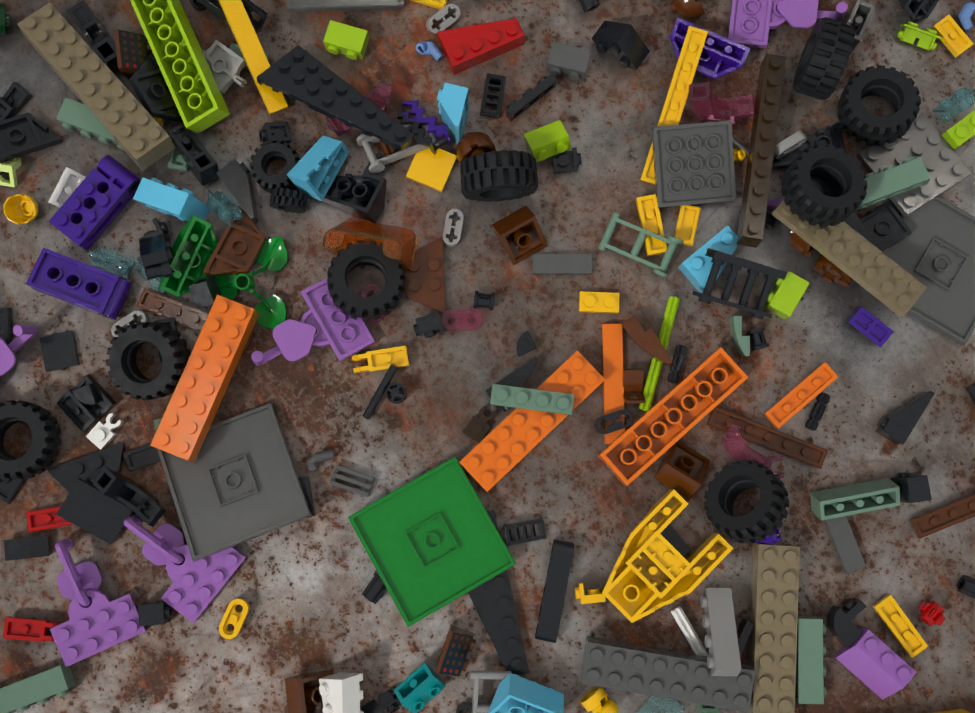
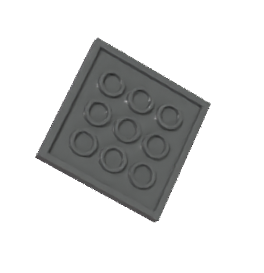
M923 112L915 118L911 127L902 138H897L891 144L886 141L885 145L877 146V143H874L857 155L869 173L875 172V174L883 172L882 169L887 166L901 165L902 161L910 157H914V159L922 158L931 178L926 185L890 198L904 217H907L972 174Z
M732 120L652 127L658 208L736 201Z

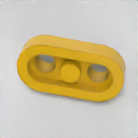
M236 598L229 603L219 625V633L223 638L232 639L240 633L250 610L247 600ZM237 605L243 607L242 612L237 611ZM229 624H232L234 626L233 631H230L228 629Z

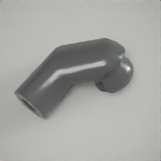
M332 449L316 452L306 461L308 471L318 470L317 463L334 459Z

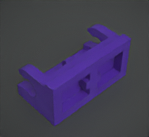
M857 306L854 309V314L847 318L848 323L879 347H882L894 333L893 330L862 306Z

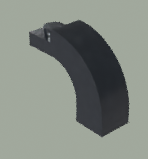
M84 0L67 10L90 42L91 48L104 63L117 56L115 42Z
M104 467L92 483L103 495L114 498L132 509L149 526L154 527L166 511L158 503L159 500L133 480L110 468Z

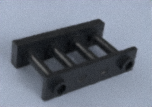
M708 248L705 256L711 257L713 264L703 293L693 291V295L699 297L698 301L707 304L714 301L751 312L752 317L762 320L764 316L772 318L773 314L765 312L764 308L773 282L777 278L785 280L787 272ZM724 262H728L731 269L721 298L711 296L720 266ZM744 267L748 269V276L738 303L728 301L738 271H741V268ZM759 273H764L766 280L756 309L746 306L756 276H759Z

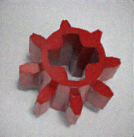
M924 601L918 607L920 610L919 618L930 627L933 624L940 626L946 619L943 617L945 610L935 601L930 603Z

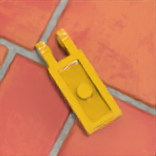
M407 346L368 351L365 354L351 356L352 361L368 360V366L353 368L354 373L387 370L391 364L396 365L398 368L410 366Z

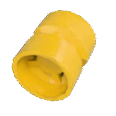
M594 686L580 700V703L588 712L617 713L619 711V707L613 699L607 698L608 693L603 687Z

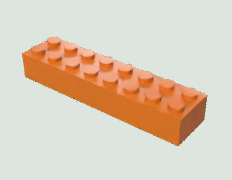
M220 295L216 296L150 446L195 463L258 319L259 313L255 309Z
M721 347L716 349L598 454V457L624 486H628L749 377Z
M577 350L536 390L574 394L573 411L605 379ZM516 408L459 463L488 492L568 415Z

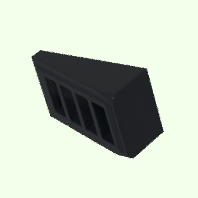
M487 73L480 110L481 116L499 119L506 83L505 76ZM489 90L499 91V94L490 93V92H488V91H489ZM487 98L497 99L498 102L488 101ZM486 106H491V107H497V109H496V110H491V109H485V107H486Z
M543 518L503 525L507 546L547 538ZM538 523L540 535L536 536L534 524ZM527 525L531 527L532 537H528ZM518 527L523 528L524 538H520ZM511 528L515 530L516 539L512 540Z

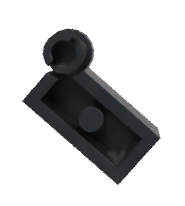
M164 234L139 239L140 257L145 267L147 280L163 276L165 278L172 277L173 272L170 261L173 260L172 247L169 240L165 241Z

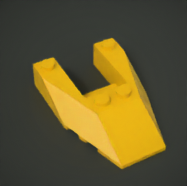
M669 489L632 530L602 591V594L631 623L674 602V600L684 595L690 594L734 549L720 534L713 532L686 560L660 534L688 505L674 489Z

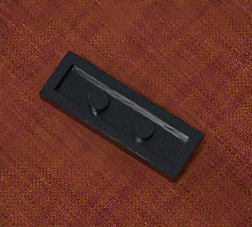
M553 74L549 77L544 76L538 81L535 88L527 89L522 94L523 97L518 101L514 100L507 106L506 117L513 121L556 87V77Z

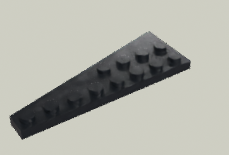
M299 45L257 76V82L260 85L265 84L277 93L280 91L294 101L299 100L308 105V108L332 119L335 117L343 121L346 126L350 127L352 125L362 130L363 134L373 135L380 139V142L399 151H402L414 140L415 135Z
M494 509L488 510L487 513L498 531ZM505 570L469 591L468 594L505 670L519 675L528 673L529 670L508 573Z

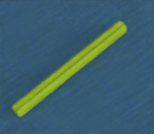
M670 296L658 335V339L665 350L668 346L680 299L675 296ZM652 358L643 390L645 403H640L639 409L643 411H648L651 408L662 368V363Z

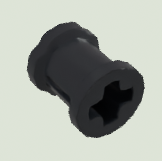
M475 290L473 308L484 307L493 311L495 293L484 294Z
M764 327L746 332L750 336L753 346L751 348L752 351L770 346L769 343H766L764 337Z

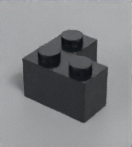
M604 21L592 37L599 52L615 55L619 60V65L625 69L637 70L650 52L631 24Z

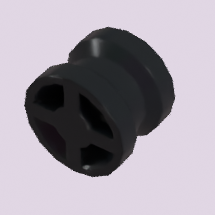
M392 383L387 387L386 397L390 402L400 404L406 399L407 392L401 384Z

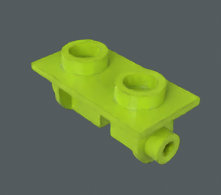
M910 21L907 24H900L904 29L899 30L897 34L900 41L912 45L915 39L918 38L916 46L927 51L934 50L937 46L935 40L942 38L937 35V31L926 28L925 31L918 28V24Z

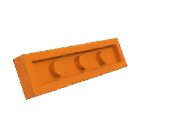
M823 362L763 414L776 429H779L838 378L837 374L826 362Z

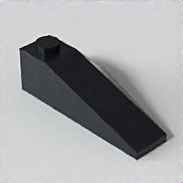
M362 173L361 176H353L352 174L336 176L323 202L355 217L376 224L385 206L387 180L369 173Z

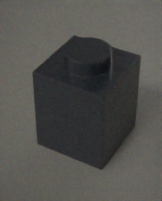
M215 276L196 280L189 285L197 308L205 307L210 309L216 296H222Z
M164 601L145 602L138 605L139 626L161 625L170 622L172 607Z

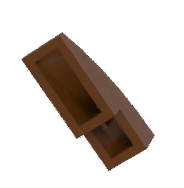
M635 315L621 323L630 338L644 352L669 367L674 366L652 328L645 332Z

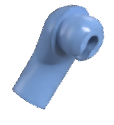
M973 2L964 4L958 14L964 32L974 28L970 19L975 11V3Z
M422 41L416 45L418 53L432 55L437 62L441 61L445 56L433 42Z

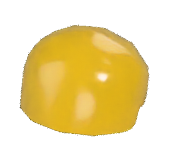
M27 194L9 196L3 205L5 216L15 224L32 222L39 213L38 204L33 197Z

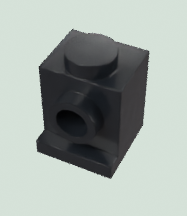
M439 312L415 319L417 324H414L413 327L416 336L430 338L436 336L438 331H440L441 335L445 334Z

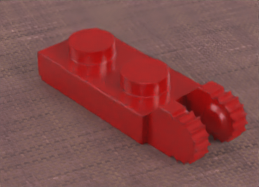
M8 616L5 617L3 638L37 642L54 641L52 634H47L48 628L63 622Z

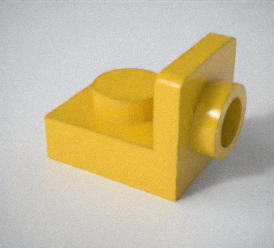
M582 581L577 582L578 587H574L575 598L579 599L581 604L606 602V597L600 592L599 588L588 589L587 593H584Z

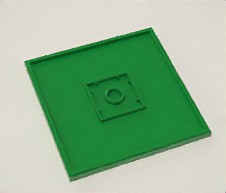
M456 456L348 517L407 627L516 565Z

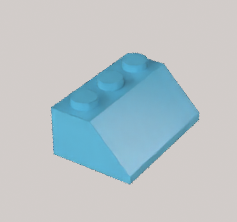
M444 83L443 89H439L437 96L439 114L442 117L443 124L447 125V130L454 142L458 144L463 136L469 112V90L466 87Z
M509 673L499 683L488 713H564V694L520 677L517 674Z

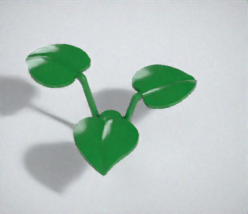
M280 236L273 237L265 242L256 259V262L263 266L261 269L249 272L248 275H211L215 276L223 297L234 300L238 296V289L253 293L263 301L255 307V310L259 313L257 322L261 326L274 329L286 320L287 310L284 301L277 295H270L265 299L254 290L256 281L253 277L267 268L273 272L279 271L287 264L288 252Z

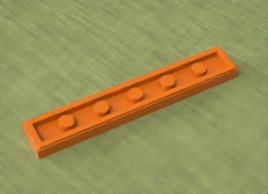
M602 324L603 378L605 379L603 382L604 415L624 410L622 324ZM621 413L620 418L615 419V423L622 422L625 425V416ZM611 421L604 422V431L607 430V426L612 425ZM625 428L604 434V444L613 442L625 431Z

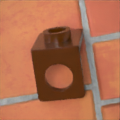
M643 369L623 370V398L625 403H645Z

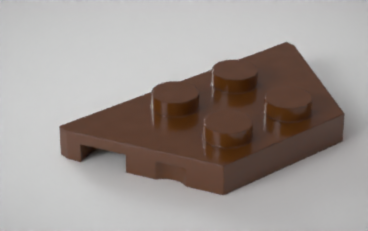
M240 206L237 207L204 268L203 273L205 275L249 274L267 239Z
M440 237L404 257L405 297L435 309L442 314H446L443 237Z

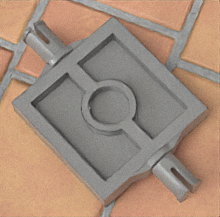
M215 40L206 51L202 49L219 90L223 94L234 82L240 87L246 85L247 81L239 76L246 65V61L218 40Z

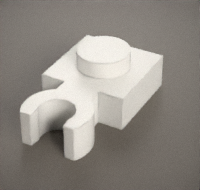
M110 413L106 417L105 424L99 421L86 436L100 450L105 449L117 435L113 430L121 427L124 423L123 420H118L116 424L112 422L116 416L115 413Z

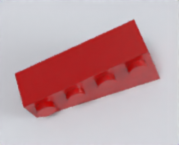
M517 18L437 32L438 42L454 75L524 45L525 34Z

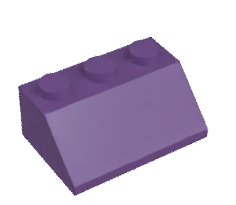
M859 626L863 634L850 646H843L834 657L883 700L903 689L917 672L869 629Z

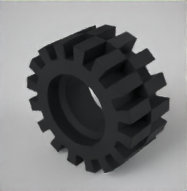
M273 188L270 207L280 211L283 210L284 212L304 213L306 211L308 195L288 188Z

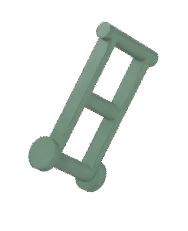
M613 212L598 249L605 251L606 248L653 267L654 273L667 278L669 275L666 272L677 245H682L683 240L669 235L668 238L625 221L620 218L621 214ZM617 223L640 231L630 253L608 244ZM647 235L669 244L660 265L638 256Z

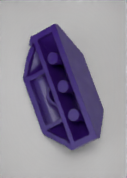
M677 18L669 36L677 61L688 27L692 26L705 31L708 30ZM708 31L696 72L714 80L742 68L750 48Z

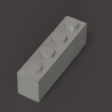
M706 588L704 594L700 597L701 608H704L705 611L702 622L703 627L707 629V635H705V647L709 648L707 667L711 668L712 676H738L742 668L731 588Z

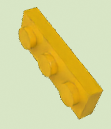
M656 194L637 197L635 200L641 227L665 237ZM649 235L646 236L644 244L647 257L666 252V242Z
M887 594L872 605L908 657L913 658L928 647L892 595Z

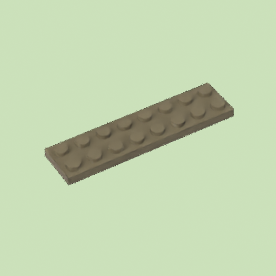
M784 200L773 211L772 215L899 317L903 318L927 287L844 221L838 225H828L827 227H819V224L816 226L810 225L808 221L805 220L803 222L798 219L799 216L790 211L791 207L789 205L786 206Z

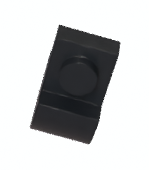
M856 598L848 599L842 605V609L833 605L827 616L830 632L840 644L846 647L850 646L863 634L852 620L867 606Z

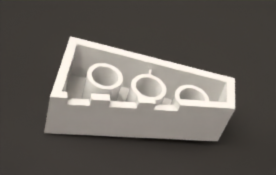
M339 672L320 678L319 692L322 696L323 713H364L360 710L363 690H360L359 684L360 681H363V673Z

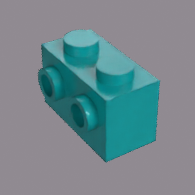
M424 662L393 691L405 708L412 713H417L437 696L446 685L439 674Z

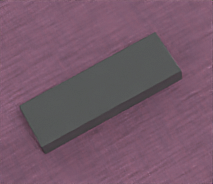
M532 254V275H592V254Z
M843 516L824 520L844 572L848 574L866 567L847 517Z

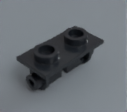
M389 689L378 696L380 705L373 699L363 705L361 711L364 713H394L400 709L399 706L402 704L398 698L396 699L395 692Z

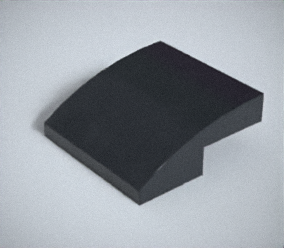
M89 374L85 375L74 389L68 390L56 404L82 432H86L107 414L116 402ZM93 384L100 403L84 404L74 396L72 391Z

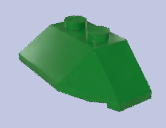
M192 215L184 225L172 246L173 260L170 261L173 276L161 277L159 289L179 297L191 292L189 289L190 284L196 280L207 278L208 275H205L203 270L217 246L211 223Z

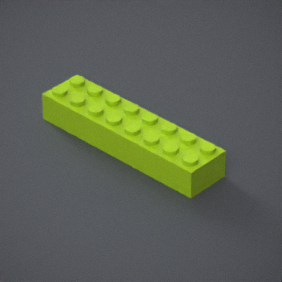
M130 0L185 127L199 134L229 116L230 112L180 0Z

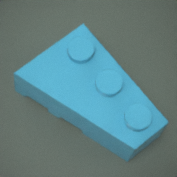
M322 136L289 171L287 176L300 192L307 194L308 197L323 201L349 151L342 141Z
M142 177L133 197L135 201L163 214L175 216L183 222L185 220L188 221L192 215L205 220L211 208L195 198L192 191L185 188L182 191L178 190V187L171 183L163 185L162 181L153 177L151 180Z
M727 225L678 266L679 270L698 292L703 293L713 264L711 262L712 258L705 256L707 249L710 248L732 255L738 246L736 244V234ZM724 262V264L720 266L717 278L721 274L727 262Z

